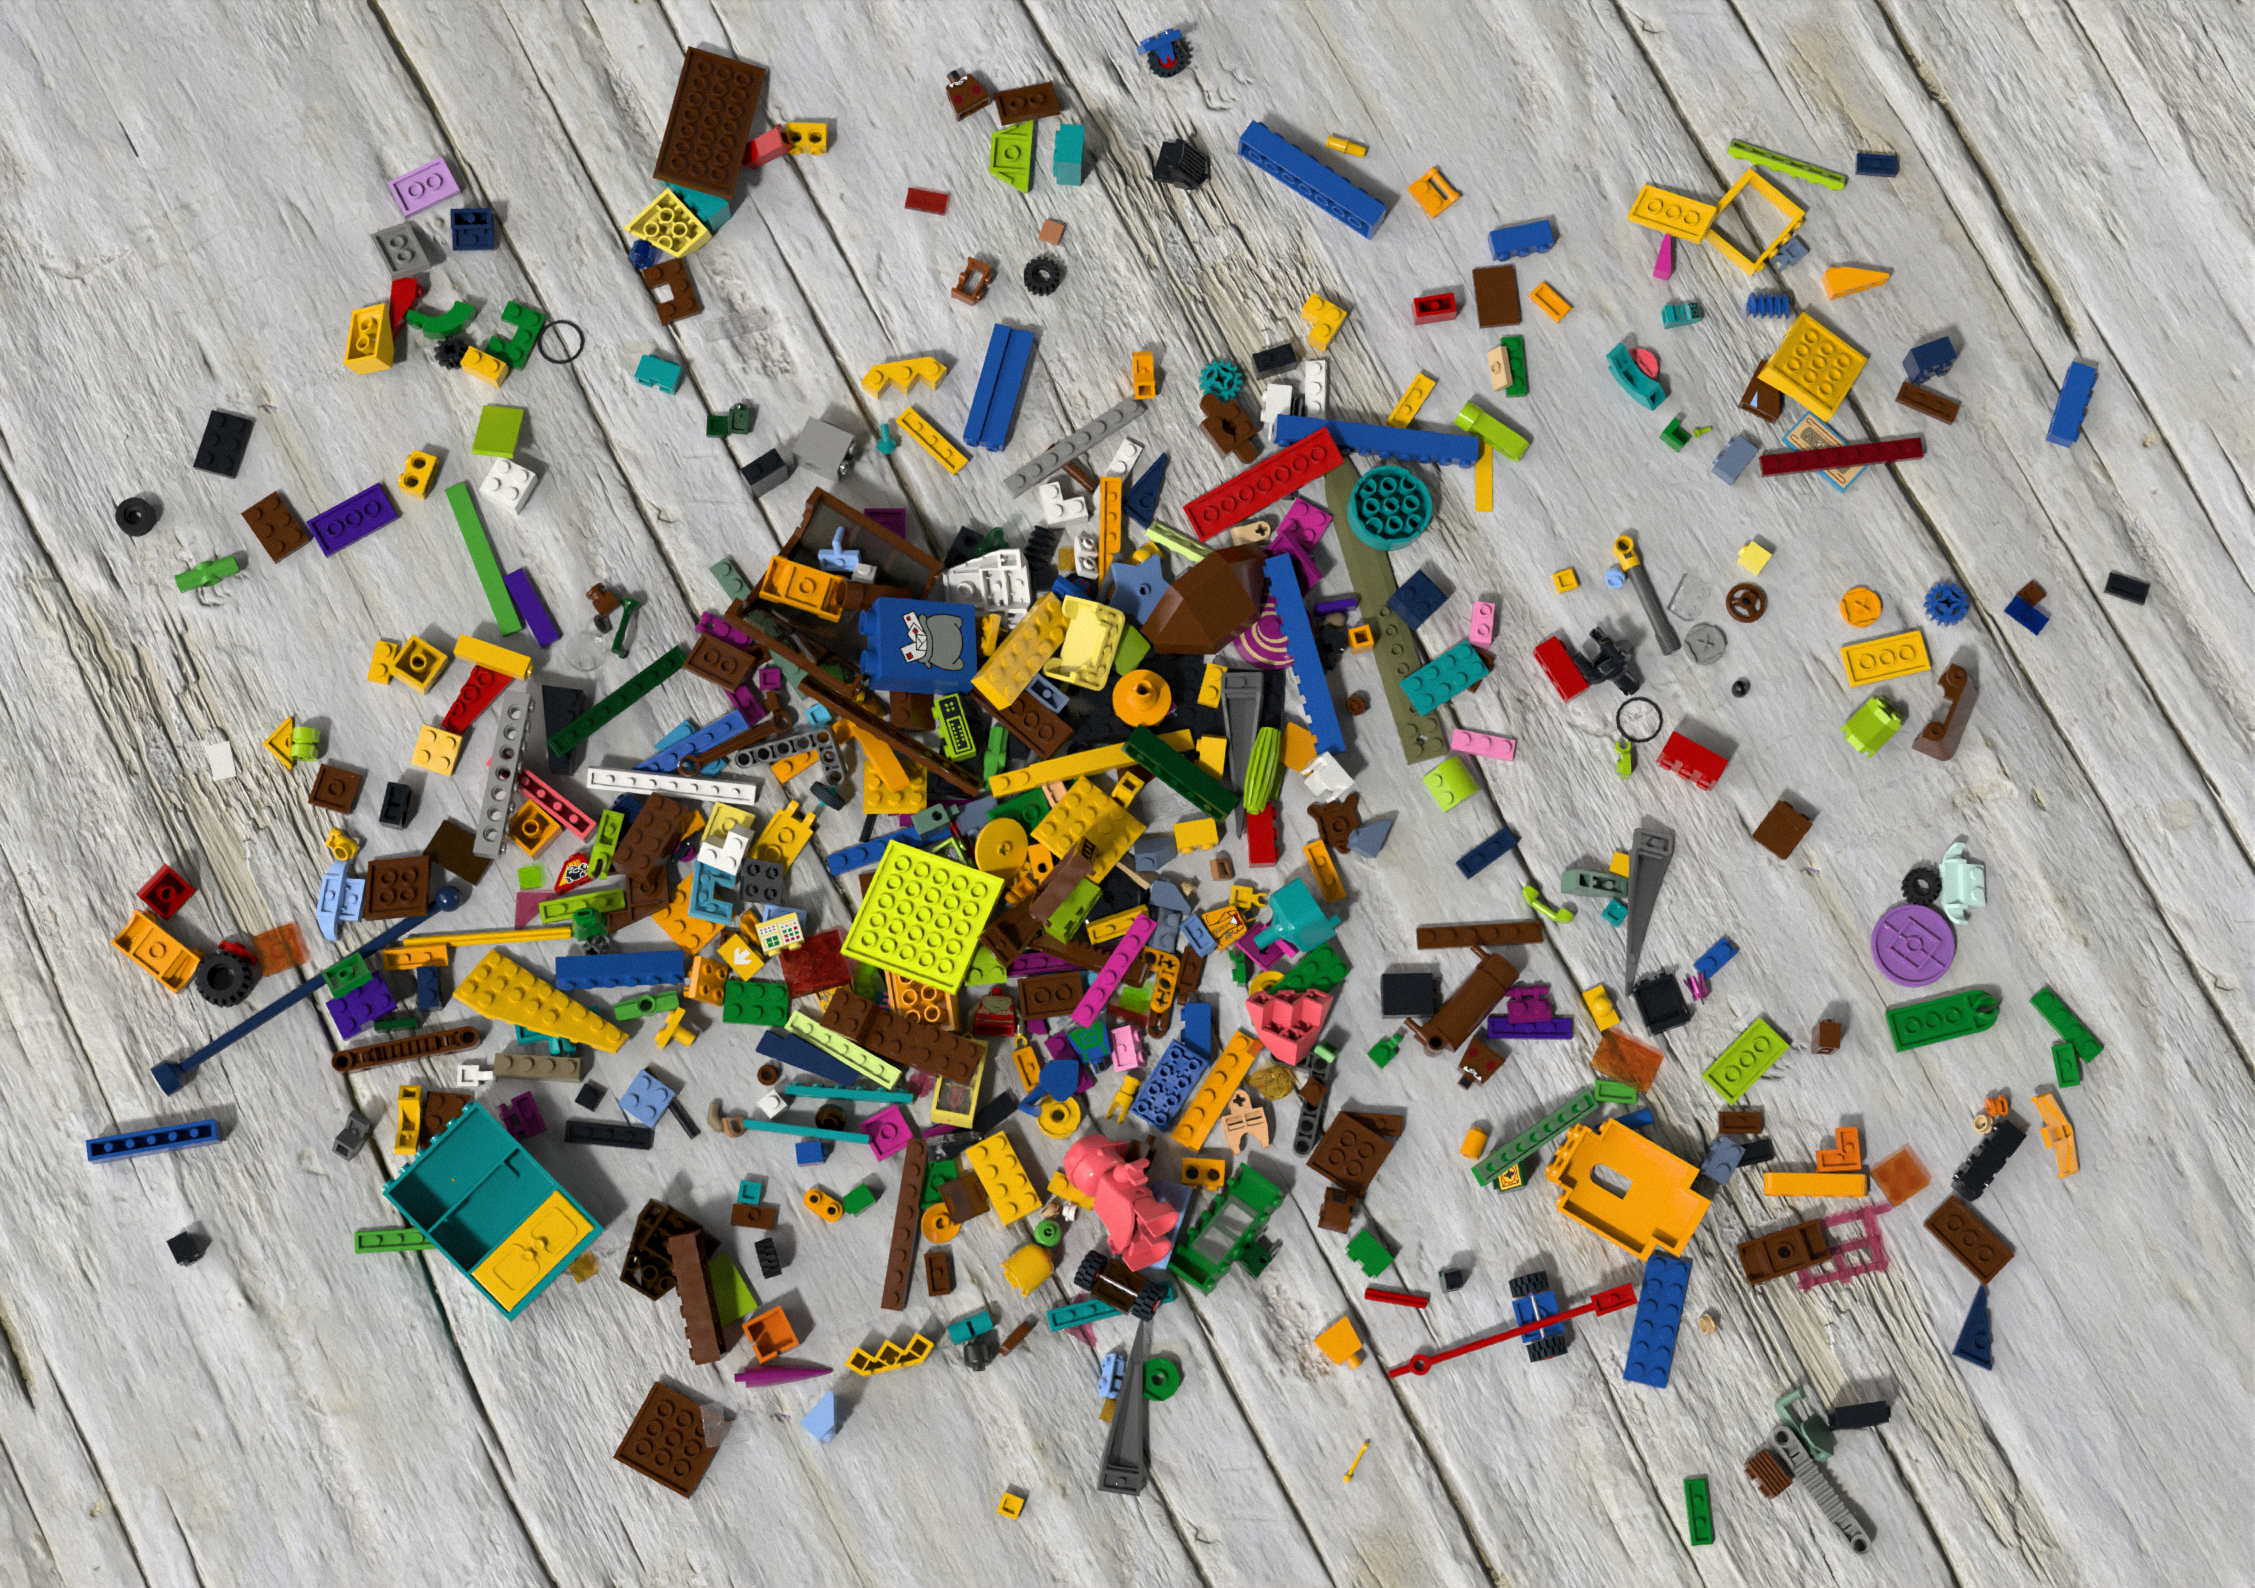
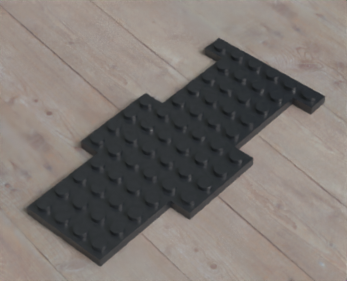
M1149 644L1151 648L1136 670H1149L1160 675L1168 684L1171 699L1178 705V708L1169 716H1165L1159 726L1146 728L1154 735L1189 729L1195 749L1182 752L1181 754L1194 764L1197 739H1201L1202 734L1226 736L1221 696L1218 708L1197 703L1207 668L1200 667L1201 654L1155 653L1154 645ZM1044 665L1039 670L1040 673H1042ZM1228 668L1227 673L1262 672L1264 674V698L1258 734L1262 727H1271L1280 731L1283 671ZM1110 669L1106 684L1099 691L1070 684L1066 694L1070 700L1057 715L1075 731L1067 742L1086 741L1092 744L1111 745L1126 742L1136 727L1125 723L1115 714L1116 712L1113 708V691L1117 682L1123 677L1122 675ZM1045 676L1057 687L1059 686L1061 680ZM1141 691L1140 694H1141V695H1145V694H1147V692ZM1010 732L1009 759L1027 760L1030 748ZM1226 741V750H1225V751H1228L1227 741Z

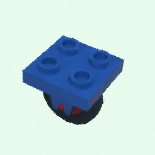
M1071 573L1066 578L1060 575L1055 580L1051 591L1062 603L1064 602L1065 595L1094 602L1098 594V586L1093 579L1078 576L1077 573Z

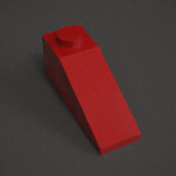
M404 277L392 281L389 319L393 342L407 322L406 315L408 310L414 311L418 305L419 298H422L423 287L419 284L417 278Z

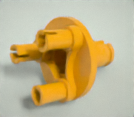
M1134 670L1125 674L1117 682L1113 691L1115 714L1125 723L1137 727L1139 724L1144 727L1159 726L1170 708L1171 692L1168 684L1160 675L1149 670ZM1141 691L1147 692V694L1141 695L1140 693Z

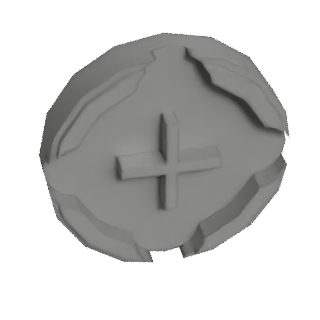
M1703 624L1695 626L1684 639L1685 654L1697 665L1708 666L1714 664L1724 653V637L1715 627Z

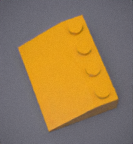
M885 970L891 1013L925 1027L930 1024L952 1034L963 1033L958 995L947 993Z

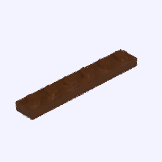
M1524 922L1416 928L1417 950L1471 948L1474 943L1479 947L1542 944V923Z

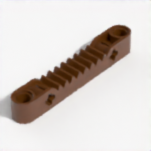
M1043 924L1027 945L1028 948L1097 974L1101 972L1111 957L1109 951L1103 955L1101 948L1095 952L1093 945L1087 949L1085 942L1079 946L1077 939L1073 943L1069 941L1066 945L1047 933ZM1135 959L1121 980V983L1134 988H1142L1150 971V966Z
M465 1026L339 1051L333 1055L331 1064L338 1073L349 1075L418 1059L423 1060L424 1058H432L434 1056L439 1057L441 1055L472 1051L481 1045L482 1037L474 1027ZM468 1034H475L473 1042H465V1037ZM343 1058H348V1065L344 1068H340V1060Z

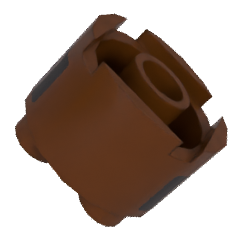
M1326 1186L1324 1203L1320 1207L1317 1227L1346 1234L1353 1215L1352 1210L1353 1206H1355L1356 1193Z

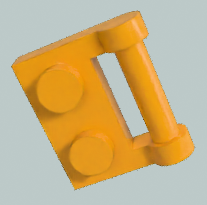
M1435 166L1407 189L1432 220L1461 197L1441 177L1439 170ZM1433 179L1449 198L1444 200L1428 181Z

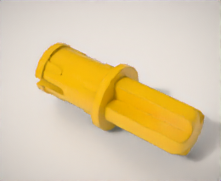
M1329 135L1326 143L1327 148L1338 150L1342 154L1347 153L1363 158L1366 152V147L1349 142V139L1343 140Z

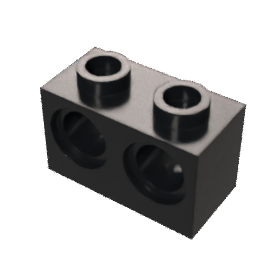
M962 525L944 560V567L949 569L959 565L956 560L961 557L970 561L977 558L978 554L982 555L986 548L984 535ZM968 540H974L976 545L968 547L965 543Z
M388 781L379 823L382 827L404 830L412 795V789L409 785Z

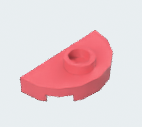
M1632 348L1628 350L1639 370L1654 381L1658 372V361L1654 354L1646 349Z

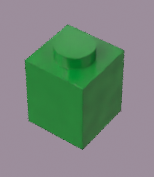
M863 1183L843 1197L845 1203L842 1206L849 1215L853 1213L857 1217L877 1202Z

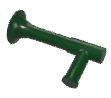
M630 598L620 600L624 611L611 648V652L618 654L620 659H625L628 656L623 646V641L630 617L634 610L641 608L639 602Z

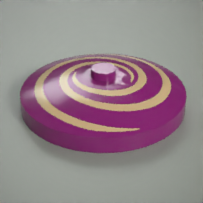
M1264 590L1259 621L1232 642L1238 654L1248 664L1261 670L1279 671L1291 667V664L1295 662L1293 656H1288L1285 646L1289 644L1287 636H1282L1280 625L1283 624L1282 617H1277L1274 605H1277L1276 597H1271L1269 590ZM1305 606V610L1313 634V621L1307 607Z

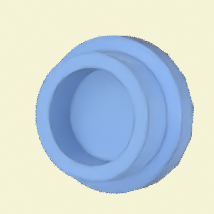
M1620 567L1609 569L1605 575L1606 584L1612 588L1621 587L1626 580L1623 570Z

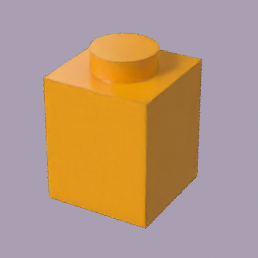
M1369 624L1348 630L1347 638L1352 655L1373 649L1374 641Z

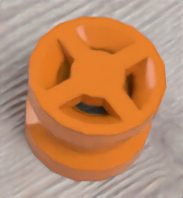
M1998 1095L1997 1098H1985L1988 1116L1995 1118L1999 1114L2002 1116L2008 1115V1105L2004 1095Z

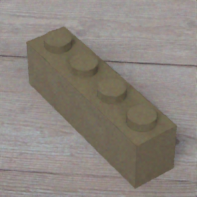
M495 1053L493 1074L496 1078L581 1083L583 1061L580 1058Z

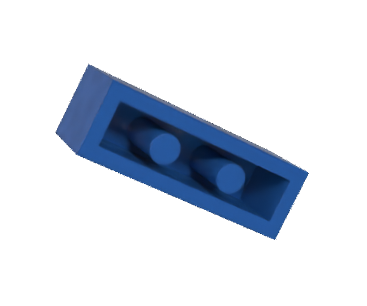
M1548 220L1490 231L1488 235L1493 261L1499 260L1500 262L1507 261L1511 257L1516 256L1519 258L1527 257L1530 253L1535 252L1539 254L1547 253L1554 244Z
M1185 1003V1009H1181L1180 1014L1181 1021H1185V1030L1181 1029L1180 1042H1184L1185 1046L1209 1060L1205 1069H1210L1211 1003Z

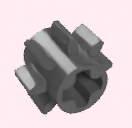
M596 934L594 938L591 936L587 937L582 949L585 950L586 955L607 954L610 946H607L606 938Z

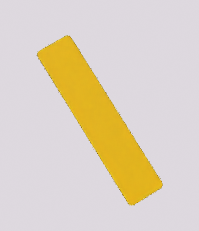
M1479 439L1478 460L1475 464V511L1492 512V447Z

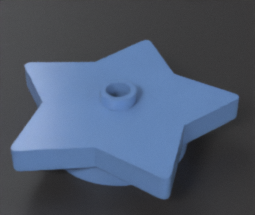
M1159 554L1151 555L1136 566L1117 562L1111 563L1115 584L1114 593L1107 606L1120 610L1124 614H1130L1141 627H1143L1170 586L1162 577Z

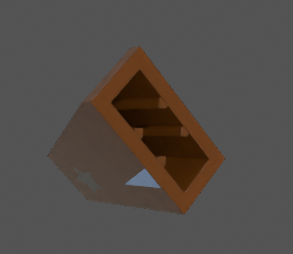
M1761 359L1738 408L1774 425L1779 417V390L1757 378L1768 361Z

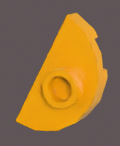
M749 908L741 917L740 927L744 936L750 942L761 946L755 927L760 922Z

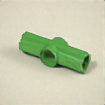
M233 554L214 562H201L194 569L175 575V581L180 592L184 593L201 586H213L219 583L220 579L239 573L240 567Z
M991 727L988 749L986 748L984 758L985 770L983 781L985 784L982 789L992 791L989 777L1000 775L1003 769H1005L1009 730L1003 727Z
M676 990L651 996L643 995L637 999L614 1004L617 1022L644 1016L651 1017L654 1014L671 1011L672 1009L675 1010L680 1007ZM646 1001L652 1002V1008L648 1011L642 1010V1004Z

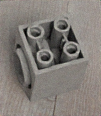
M809 416L792 451L794 464L836 483H840L841 478L845 479L848 474L849 467L847 466L850 460L854 461L858 452L855 437L830 422L820 421Z

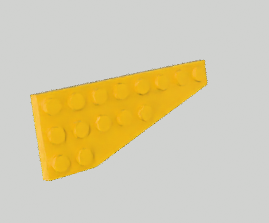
M494 949L488 952L453 992V997L488 1019H499L506 1021V1024H517L527 1027V1030L556 1038L570 1039V1042L577 1044L578 1042L591 1045L592 1048L617 1054L629 1040L628 1034Z

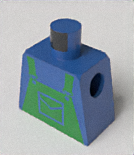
M1104 1020L1092 1024L1089 1030L1084 1027L1066 1034L1067 1041L1083 1066L1092 1064L1096 1074L1108 1070L1104 1059L1111 1056V1049Z

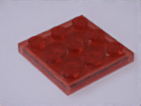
M837 929L804 938L805 943L801 944V948L792 951L788 948L782 950L779 955L790 1000L852 983L845 955L840 952L842 944Z

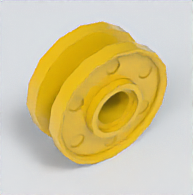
M1048 1095L1041 1100L1039 1106L1042 1108V1114L1040 1117H1036L1041 1132L1047 1137L1057 1140L1069 1138L1073 1135L1080 1125L1081 1118L1079 1105L1074 1098L1070 1096L1066 1101L1058 1102L1051 1095ZM1055 1112H1062L1065 1117L1061 1121H1056L1052 1116Z

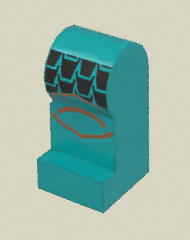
M1698 303L1672 306V304L1664 305L1661 311L1664 329L1695 324L1702 320Z

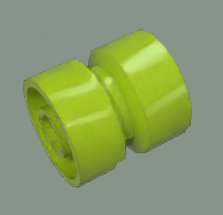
M310 727L293 728L292 740L295 744L291 746L290 758L305 762L317 761L319 748L316 745L320 743L321 731Z

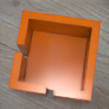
M780 1305L742 1324L751 1344L756 1343L752 1348L762 1366L778 1358V1352L781 1351L784 1355L801 1346Z

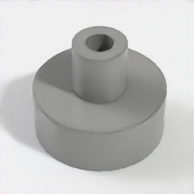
M596 615L588 621L589 628L587 632L590 635L594 634L597 637H602L608 633L609 625L602 616Z

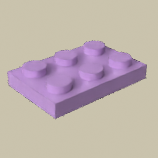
M442 156L387 182L406 219L461 193Z

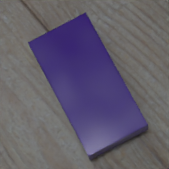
M1354 598L1315 604L1313 609L1314 617L1325 616L1334 612L1355 611L1356 601Z

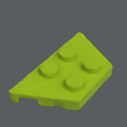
M1033 120L1017 126L1014 124L1005 130L993 132L991 140L989 174L1024 194H1028Z

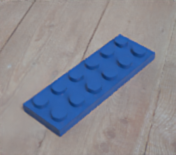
M1651 1254L1647 1260L1623 1380L1660 1389L1666 1388L1691 1263Z

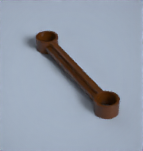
M777 712L773 715L770 722L700 755H686L678 763V772L685 778L694 777L701 767L773 733L785 734L792 726V718L786 712ZM778 716L784 717L788 722L787 728L783 730L776 728L774 719ZM692 760L696 765L695 772L686 773L682 769V762Z

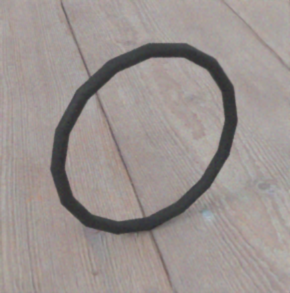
M558 320L549 323L542 329L538 336L537 344L539 352L544 359L555 364H565L578 357L582 351L584 340L582 332L576 325L569 321ZM554 324H568L579 333L581 340L580 348L569 360L555 361L548 358L542 351L541 337L545 330Z
M1641 697L1631 698L1624 702L1617 711V728L1621 735L1629 741L1636 743L1648 742L1657 736L1662 727L1661 712L1657 705L1649 699ZM1632 701L1648 702L1656 709L1659 715L1658 729L1654 735L1647 739L1637 740L1630 738L1620 727V711L1626 704Z

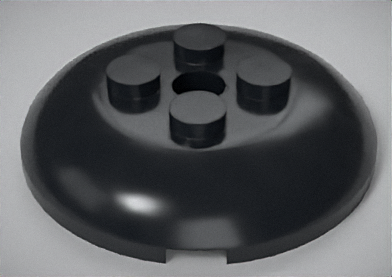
M1114 866L1098 885L1101 888L1102 895L1078 929L1088 936L1085 925L1087 923L1144 904L1148 907L1147 890L1135 882L1122 869ZM1103 894L1112 896V902H1106L1102 897ZM1125 934L1106 941L1121 939L1125 936Z

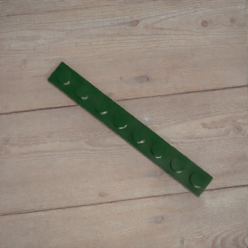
M678 645L546 742L558 758H560L680 670L687 658Z

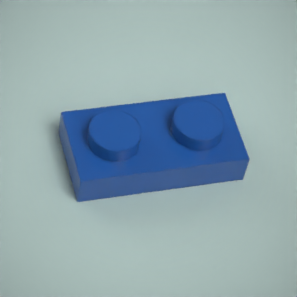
M1723 937L1693 967L1698 973L1703 972L1704 979L1708 981L1738 952Z

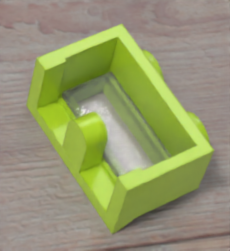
M952 837L932 849L933 853L939 854L942 858L973 869L977 868L973 858L967 856L965 851L968 849L962 839L959 840L956 837Z

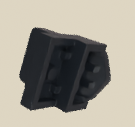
M1177 138L1175 143L1163 141L1153 175L1154 181L1173 184L1175 188L1194 191V188L1199 187L1209 176L1207 158L1204 156V153H1201L1183 139Z

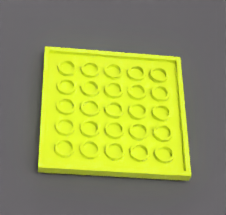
M890 839L840 952L842 955L957 995L980 943L977 936L986 929L1006 881L1005 879Z

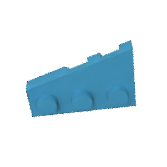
M685 719L654 747L662 751L693 734L696 730ZM720 758L701 767L698 773L713 779L727 765ZM692 760L684 763L691 769L696 770V765Z

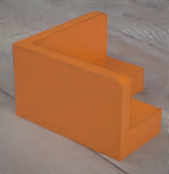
M1857 1127L1835 1128L1836 1149L1815 1151L1817 1169L1814 1170V1173H1852L1861 1170Z

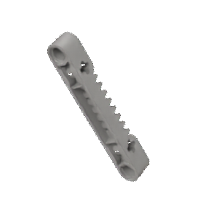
M1785 1426L1773 1429L1769 1434L1771 1446L1841 1543L1855 1557L1867 1555L1872 1549L1870 1538L1854 1516L1845 1508L1844 1503L1828 1484V1481L1824 1479L1823 1474L1814 1465L1813 1460L1809 1457L1807 1451L1792 1430ZM1778 1432L1785 1434L1786 1441L1784 1443L1777 1441L1776 1435ZM1857 1539L1861 1540L1864 1544L1861 1552L1857 1551L1854 1545Z

